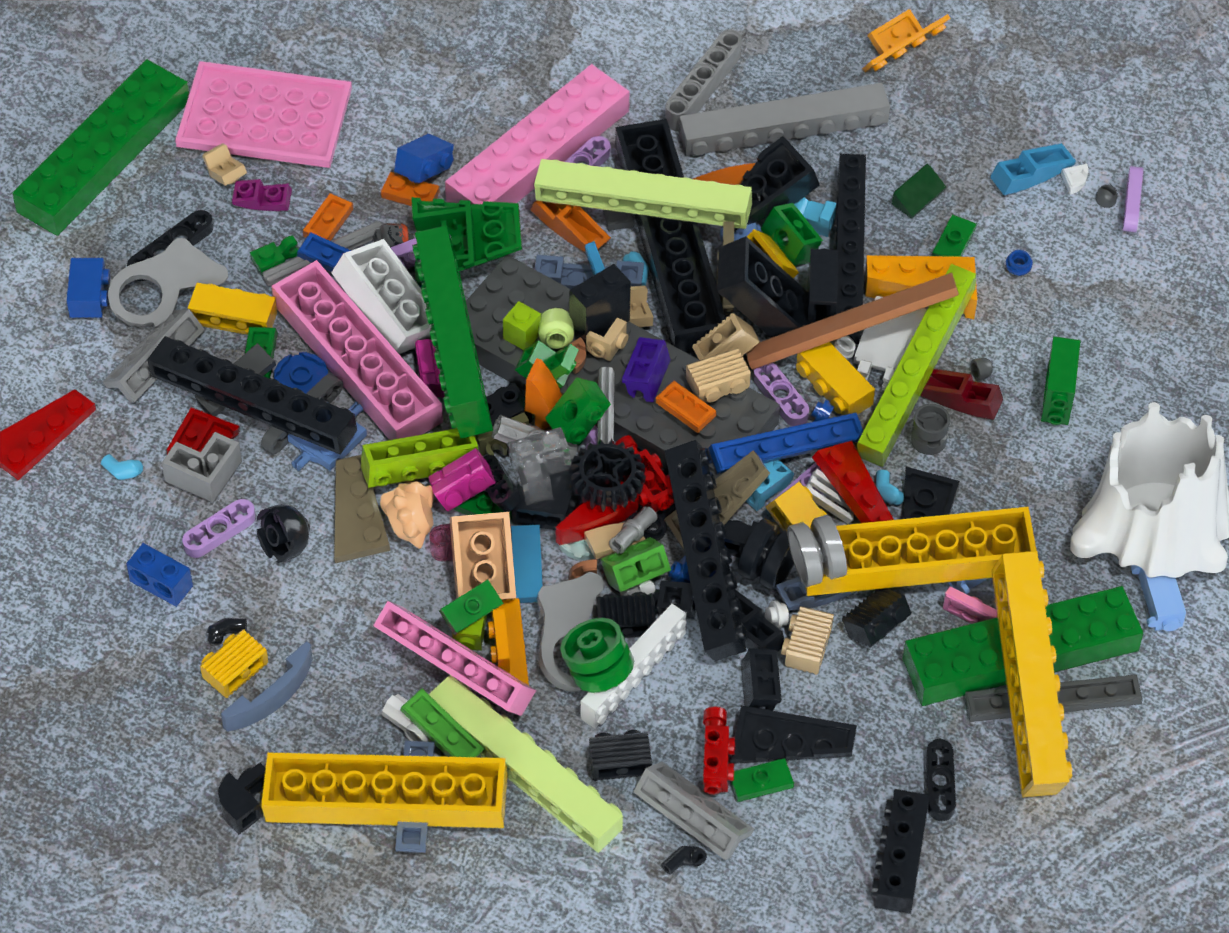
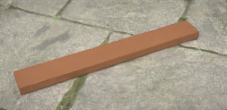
M946 274L759 342L751 351L746 353L751 370L958 296L959 292L953 274Z

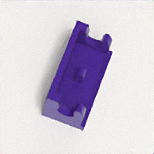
M639 337L622 377V383H625L628 394L632 398H635L636 390L643 393L646 402H654L671 360L665 340Z

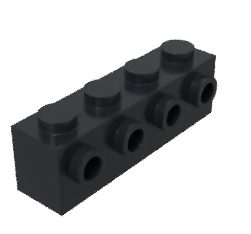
M894 789L893 800H886L884 817H889L890 819L888 826L882 825L880 843L885 844L884 852L878 851L875 868L881 870L880 879L874 878L871 896L877 897L875 908L907 914L912 912L930 798L928 794Z

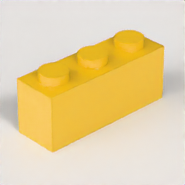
M196 283L188 305V309H190L203 327L248 335L249 327L272 328L277 316L275 297L263 293L245 292L241 289L219 287L214 284Z
M830 342L797 354L796 369L803 378L806 377L813 384L815 391L819 395L829 400L831 405L834 406L833 410L836 413L847 415L857 412L858 415L873 405L875 388Z

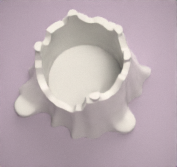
M1152 402L1148 405V412L1139 421L1126 424L1121 428V432L1113 434L1100 484L1091 500L1082 509V518L1073 527L1070 550L1075 556L1080 558H1090L1101 553L1115 554L1119 559L1121 567L1139 566L1149 578L1156 576L1177 578L1189 571L1221 572L1227 566L1228 554L1220 541L1229 538V489L1223 447L1224 437L1214 435L1212 417L1209 415L1201 417L1199 426H1196L1191 419L1185 417L1168 421L1159 413L1160 405Z

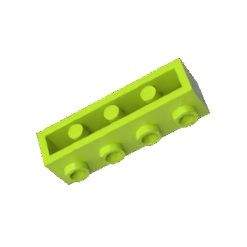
M457 428L362 445L361 469L368 488L413 481L429 477L433 473L442 470L443 467L473 449H478V444L475 436L460 438Z

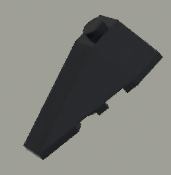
M784 136L764 149L757 157L758 161L750 171L747 170L742 177L743 181L740 185L752 187V206L747 225L768 217L775 206L800 201L820 186L814 169Z

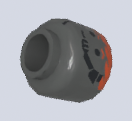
M384 223L379 229L375 230L374 242L384 239L391 248L414 239V235L409 233L405 224Z

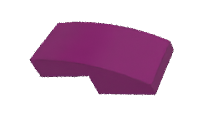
M261 179L235 181L232 203L235 206L253 210L289 211L292 189L289 183L263 185Z

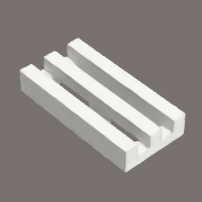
M816 469L806 485L813 496V501L849 524L854 518L853 511L825 474ZM812 487L816 488L817 490L825 494V497L817 491H815L814 489H812ZM833 502H837L838 504H840L841 506H843L844 508H846V509L849 510V511L847 512L846 510L842 509L841 507H839L838 505H836V504L833 503Z

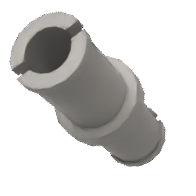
M645 506L633 519H628L623 524V529L610 539L609 545L611 549L616 553L620 552L622 554L634 541L640 540L644 536V531L657 520L656 512L652 508Z

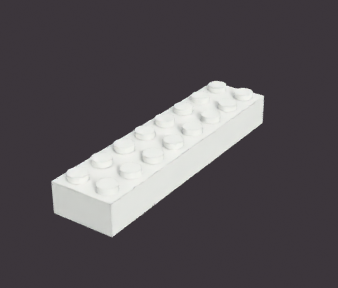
M671 604L631 646L630 650L635 662L633 670L627 679L607 691L588 692L581 700V720L594 729L599 724L602 725L605 722L607 715L617 709L619 702L625 700L633 687L636 688L640 684L641 679L649 675L652 667L656 663L661 662L664 654L673 649L675 642L684 637L686 633V613Z

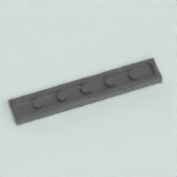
M1137 674L1060 682V691L1057 692L1058 703H1062L1064 712L1140 705L1143 701ZM1007 688L965 692V702L970 722L1011 718Z

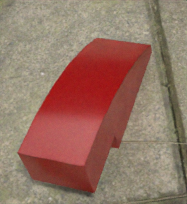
M637 494L635 502L628 501L626 508L620 504L617 505L615 512L611 506H607L604 511H602L599 505L591 509L590 501L579 505L556 526V543L563 545L585 539L584 532L621 523L638 510L639 494Z

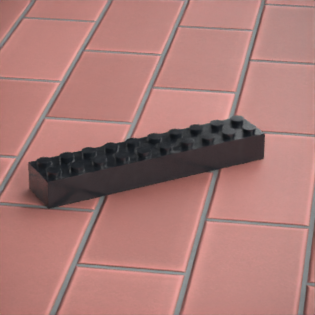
M667 119L615 127V148L621 170H635L642 173L684 177ZM634 214L670 343L686 353L693 352V344H697V341L705 337L706 334H709L710 330L718 326V323L721 324L722 320H726L698 223Z

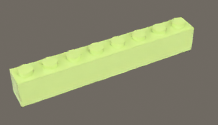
M541 159L534 183L536 200L719 226H723V221H733L734 228L746 229L752 206V187L723 184L715 181L694 180L687 177L679 178L663 174L642 173L635 170L628 171L611 167H598L583 163L576 164L559 160Z
M449 675L429 693L484 748V752L480 755L481 757L505 758L508 779L597 853L623 830V815L613 803L608 804L604 801L594 787L586 786L582 783L572 769L564 768L560 765L550 751H543L538 747L528 733H521L514 727V724L507 716L499 715L485 698H479L472 693L469 686Z

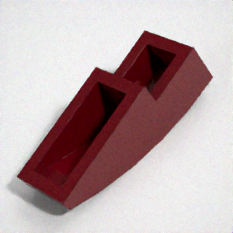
M939 369L933 370L921 393V396L947 408L991 420L995 419L1003 402L999 385L975 382L971 374Z

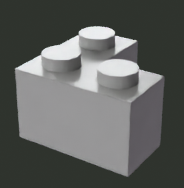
M217 432L212 435L201 452L176 442L162 461L164 479L172 485L210 502H214L242 462L239 442Z

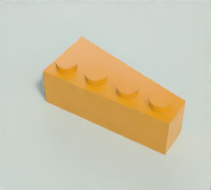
M867 255L865 296L870 298H876V296L886 297L944 276L951 264L976 273L975 257ZM976 286L963 312L965 318L969 319L975 318L977 305Z

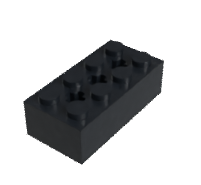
M745 236L719 247V260L717 261L718 282L716 287L722 297L726 298L737 310L749 318L769 338L807 325L808 291L749 238Z

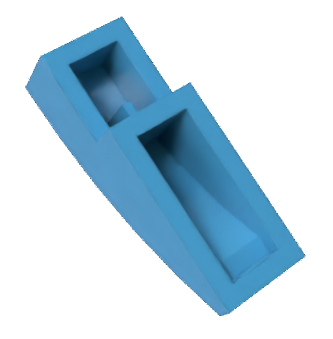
M1062 143L1024 150L1017 159L998 162L990 178L1003 195H1008L1031 188L1057 176L1062 172V169L1075 165L1076 160Z

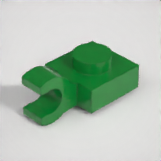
M293 235L284 238L279 246L272 242L249 252L251 260L262 275L264 271L284 263L286 259L296 257L298 251L296 245L298 242Z

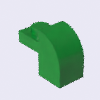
M538 340L524 349L515 371L527 379L536 358L541 359L552 373L559 388H561L576 366L575 358L579 349L570 343L563 349L555 352Z

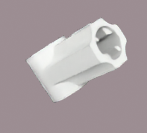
M399 694L392 695L382 709V716L402 729L410 741L430 742V739L400 711L401 706L408 700Z

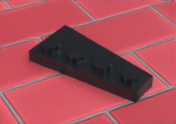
M906 467L904 519L949 515L960 481Z
M741 705L735 734V755L731 756V763L768 762L784 758L786 760L852 757L857 725Z

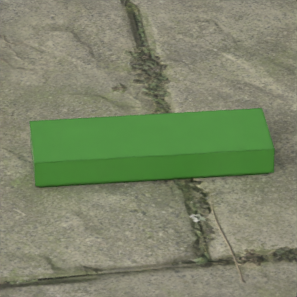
M423 688L401 706L400 711L434 742L447 757H479L484 752V748Z

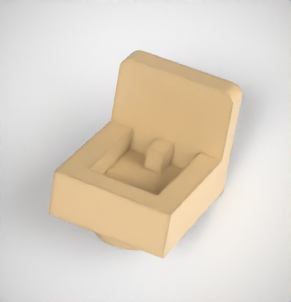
M224 143L203 154L210 177L225 186L235 183L241 176L247 174L244 164L231 157L228 147Z
M633 286L630 293L629 322L640 328L653 326L654 317L647 303V287Z
M616 318L604 337L589 331L586 335V350L595 357L611 361L619 349L622 350L627 344L629 335L626 334L627 322Z

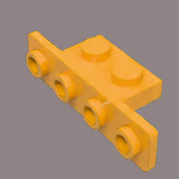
M910 9L898 15L867 35L880 56L871 60L862 69L864 72L872 68L875 72L888 64L886 61L888 58L893 57L896 60L907 52L906 47L912 44L915 48L927 40L925 36L929 33L935 36L946 29L944 24L951 19L950 16L947 14L923 29Z
M518 598L502 599L504 604L492 611L493 621H488L489 639L495 638V646H490L491 661L493 664L497 663L498 667L529 686L520 600Z

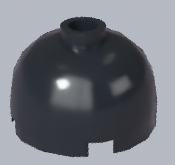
M284 504L274 505L259 512L257 521L261 520V528L257 529V537L263 551L269 558H272L274 555L278 559L276 562L281 563L295 558L303 552L308 544L310 525L302 513L295 507Z

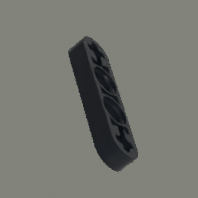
M197 210L133 255L128 260L127 266L154 257L153 253L158 249L166 250L174 238L180 234L188 236L187 240L193 246L213 231L212 215L205 210ZM138 279V280H135V281H139V282H140V281H145V280H144V279Z

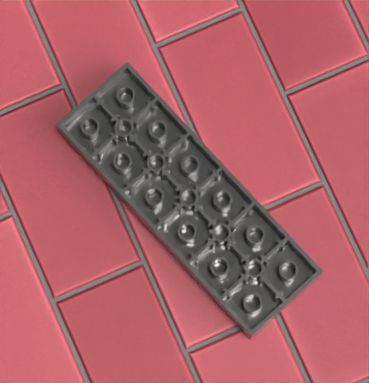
M509 255L505 256L466 300L479 365L512 384L515 383L519 388L526 391V378L515 371L524 350L503 339V319L518 301L540 312L541 315L552 308H560L569 312L570 289ZM627 322L626 334L629 335L627 344L622 350L619 349L611 361L595 357L586 350V362L583 368L577 374L572 371L564 386L559 388L563 395L576 377L594 381L598 384L599 369L601 367H612L615 372L614 441L616 442L627 435L632 436L637 445L641 446L644 450L647 449L650 455L654 453L658 455L663 469H668L665 450L693 440H696L703 448L708 449L711 444L773 431L779 424L780 404L751 388H747L738 394L729 393L714 402H705L716 410V417L699 433H696L656 404V397L673 381H676L693 393L686 380V365L700 361L667 342L666 345L671 360L654 402H646L643 393L636 390L635 398H632L628 394L625 383H622V377L639 337L662 339L631 322ZM575 335L572 342L578 339ZM560 348V349H552V350L555 351V352H558V351L561 350L562 348ZM712 460V463L709 464V469L715 479H717L724 472L717 474Z

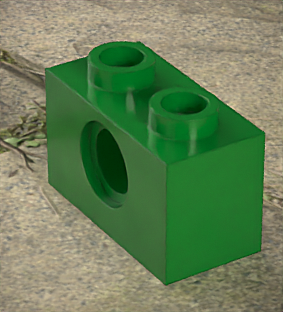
M794 203L773 207L761 227L762 232L774 240L794 266L809 263L811 249H818L823 242L822 238Z
M576 377L545 419L560 441L580 445L598 420L602 418L611 403L596 382Z

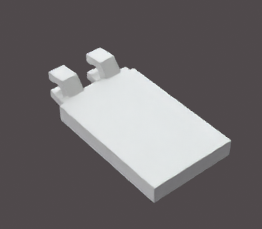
M876 296L875 300H878L883 297ZM922 308L864 329L854 356V363L859 364L857 371L867 381L872 368L885 371L882 390L886 389L927 309Z

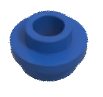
M1015 250L1008 255L1005 265L1010 273L1025 275L1031 271L1033 261L1026 251Z
M826 399L824 403L818 401L811 414L815 418L813 422L829 418L834 409V406L829 404V400Z

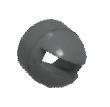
M1108 184L1102 185L1096 194L1097 204L1104 208L1113 207L1118 197L1116 188Z
M977 358L971 360V371L975 380L979 381L991 376L993 364L989 359Z

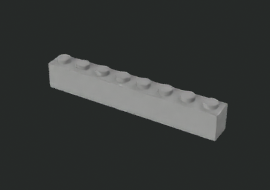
M883 83L683 115L680 116L679 134L686 156L703 155L710 152L771 143L782 136L789 140L843 130H854L873 125L878 126L888 123L890 104Z

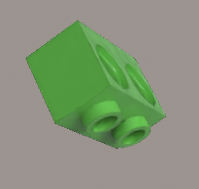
M651 537L629 546L622 554L615 552L600 559L608 585L619 592L671 571L663 544Z

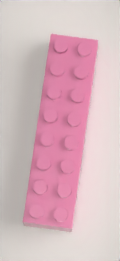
M591 64L445 181L446 202L459 203L460 200H470L471 204H483V201L518 203L535 189L534 183L541 159L565 162L589 139L600 136L629 112L630 91Z
M317 260L272 285V294L276 298L277 310L313 352L325 362L331 373L343 381V387L363 407V410L389 440L422 435L443 423L442 403Z

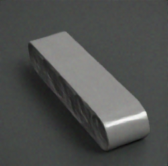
M727 29L720 33L667 100L665 119L668 121L670 130L679 131L680 116L698 113L740 60L742 36L738 31Z

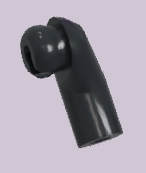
M223 618L210 625L206 632L208 633V642L221 643L223 641V633L247 631V619Z
M681 846L663 861L661 866L666 873L671 875L680 866L702 865L707 859V854L704 849L699 847Z

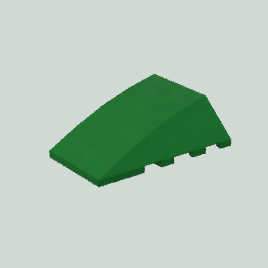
M411 197L412 217L417 232L447 225L460 272L522 250L518 203L483 201V204H471L470 200L449 203L445 202L444 199H433V202ZM415 261L416 283L420 286L422 285V282H420L416 267L418 266L417 261Z

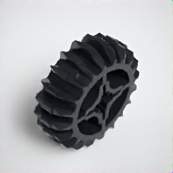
M600 439L596 446L589 442L587 449L580 448L578 456H574L572 465L569 468V475L571 476L570 485L573 487L575 496H580L582 504L590 501L591 509L596 505L601 506L602 511L607 506H611L615 512L617 505L620 504L626 508L628 501L635 502L637 494H641L643 491V485L646 481V475H644L645 465L641 463L640 454H634L633 446L625 449L623 441L619 445H615L612 439L609 441V444H604ZM595 466V469L591 471V474L586 476V472L591 467ZM629 474V478L620 484L619 482L624 479V476Z

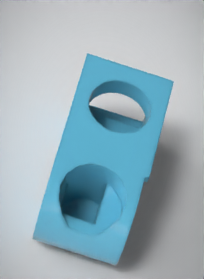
M802 198L794 203L819 235L829 236L835 221L837 203L826 200L825 204L808 201L806 198Z
M780 460L764 464L770 472L769 476L745 501L756 511L765 506L766 500L778 491L784 490L794 477V473Z

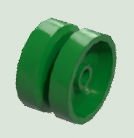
M595 618L579 623L566 634L560 647L562 657L570 669L575 684L583 691L595 693L612 689L626 680L633 670L635 661L632 652L625 641L620 626L611 619Z

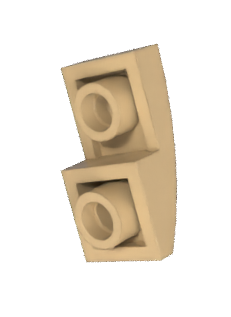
M624 523L606 525L584 532V538L595 559L615 553L611 549L609 541L623 529ZM644 536L640 540L634 541L631 545L645 540Z

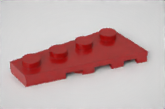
M74 389L0 431V468L15 479L20 480L96 410L95 403Z
M852 441L818 450L812 456V459L861 523L894 520Z

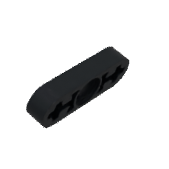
M494 455L484 456V459L493 470L492 475L495 482L500 481L496 486L493 484L488 487L486 491L502 512L511 511L519 504L521 495L500 461Z
M935 739L928 744L926 751L927 794L930 795L928 812L937 821H947L954 815L956 806L954 750L951 743L947 740ZM936 750H942V765H937L938 755ZM937 774H943L949 779V782L946 785H937L932 778ZM939 795H944L945 810H940L938 806Z

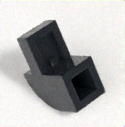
M260 762L253 768L250 767L244 770L239 779H236L229 772L222 779L219 786L218 796L222 816L238 835L262 818L260 803L254 798L264 787L266 768Z

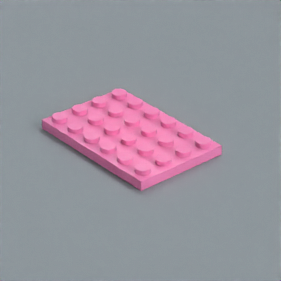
M199 61L175 139L176 147L209 151L224 143L232 155L330 168L350 98L352 82Z

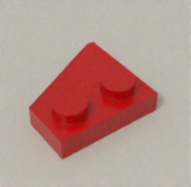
M191 407L167 447V454L176 442L201 452L215 432L233 439L239 434L240 427Z

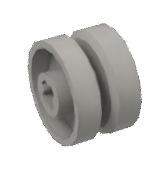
M828 514L814 518L811 523V529L804 522L788 526L787 536L791 555L799 578L804 586L810 587L820 584L824 574L831 580L847 574V562L843 544L836 525Z

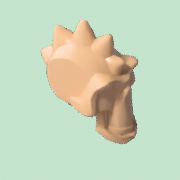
M407 481L404 484H399L394 490L382 494L380 506L388 516L398 538L409 541L415 547L421 549L426 535L434 525L431 509L434 493L431 485L424 486L419 481Z

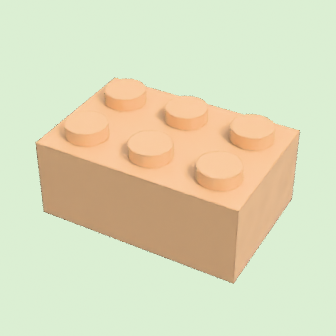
M509 512L449 517L456 599L486 580L490 581L500 599L516 598Z

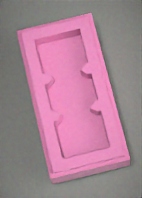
M951 586L945 593L943 609L971 624L998 617L996 609L984 604L977 597L969 596Z

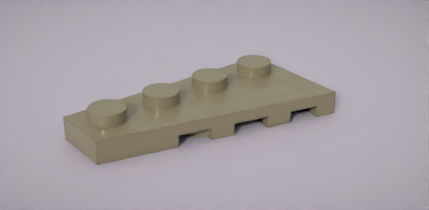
M754 450L715 479L717 488L714 489V494L721 504L722 513L719 514L720 522L724 525L770 474ZM701 496L697 497L694 502L699 500ZM675 510L665 518V521L684 550L677 511ZM706 520L703 521V522L700 524V526L704 525L705 522H706Z
M362 454L336 460L335 564L390 551V544L373 487L368 488L361 469Z

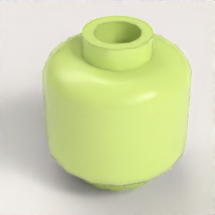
M552 308L542 313L538 334L543 344L552 349H560L572 342L574 338V325L568 311Z

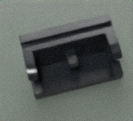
M749 648L741 663L744 706L754 708L765 707L766 710L773 711L777 703L782 701L777 650Z

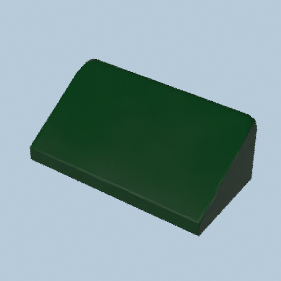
M926 164L894 191L892 205L912 219L946 190L947 186L929 164Z

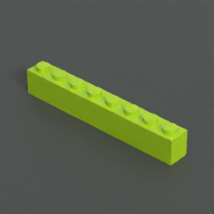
M954 264L950 265L946 274H953L959 295L928 307L858 441L857 451L862 459L880 467L884 466L975 291L976 273Z

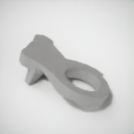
M176 238L159 255L131 264L114 276L108 291L110 307L115 316L129 326L139 328L156 327L166 321L173 313L178 300L179 290L195 288L196 283L214 284L221 287L228 279V271L225 266L211 260L187 239ZM133 280H150L162 292L160 305L156 310L146 315H135L128 312L120 303V294L125 285Z
M588 572L576 579L554 585L542 586L537 596V603L540 608L538 623L543 624L539 649L540 669L546 679L555 687L568 692L581 691V689L575 684L572 676L565 674L558 668L554 661L553 650L555 645L562 642L563 638L572 628L579 623L589 620L595 598L603 590V580L600 575L594 572Z

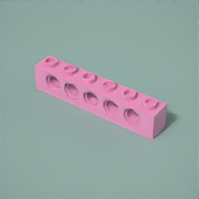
M387 601L373 625L509 712L522 716L536 692L532 687L400 605Z

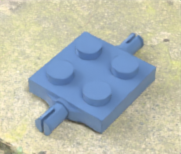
M354 402L349 410L356 417L363 411V407L358 402ZM356 422L357 432L341 454L289 434L288 442L297 447L301 452L291 464L295 469L297 468V471H300L309 461L321 464L330 471L336 466V460L343 459L367 436V431Z

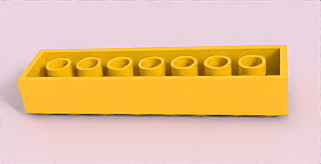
M1029 507L836 526L846 556L847 574L833 580L824 574L820 584L806 587L807 596L992 578L991 570L1003 554L1037 552Z
M1038 552L1003 554L991 571L1022 797L1057 795L1069 783V779L1072 778V766L1070 761H1066L1065 750L1068 749V737L1066 732H1062L1061 721L1064 720V708L1062 703H1058L1057 692L1060 691V679L1058 674H1054L1053 664L1056 662V650L1054 646H1050L1049 635L1052 634V622L1050 617H1046L1045 607L1048 606V593L1046 589L1042 588L1041 578L1044 577V565L1038 559Z
M268 752L261 806L266 822L397 825L398 821L424 822L428 823V826L504 828L508 778L506 759Z

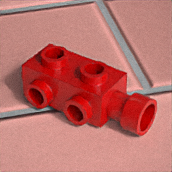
M630 435L617 440L615 445H619L623 441L625 449L633 446L634 454H640L641 463L645 465L644 475H646V481L643 485V491L639 494V504L650 507L655 512L669 508L675 502L669 474L665 476L661 470L663 465L658 455L655 453L650 455L647 449L639 452L637 450V443ZM629 474L624 476V482L629 478Z
M708 707L703 712V724L705 725L704 792L718 794L720 792H728V781H734V763H729V755H735V737H729V726H725L727 724V711L721 707Z

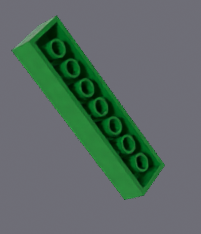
M146 59L12 192L16 212L58 236L186 107L189 97L188 82Z
M447 225L416 232L417 244L412 245L418 263L416 267L419 280L422 282L421 292L424 303H427L425 311L428 323L431 326L430 336L436 351L434 355L437 367L440 370L439 380L442 391H444L445 397L443 399L446 411L449 414L452 429H458L460 438L493 431L457 257Z
M1123 586L1048 604L1045 607L1046 617H1050L1052 622V634L1049 635L1050 646H1054L1056 650V662L1053 664L1054 673L1137 652L1140 649L1144 633ZM998 617L905 641L902 659L921 707L965 696V692L989 690L1007 685Z

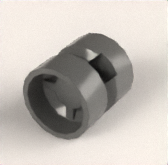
M925 404L920 406L915 412L911 443L914 449L922 454L934 455L940 453L946 446L950 415L941 405Z

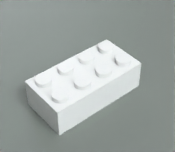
M384 239L343 253L331 272L350 299L398 354L416 348L415 342L417 340H431V326L428 323L425 311L427 303H424L421 288Z

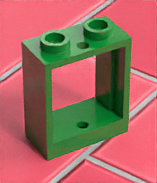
M1053 336L1046 372L1041 422H1048L1053 425H1069L1076 389L1081 340Z

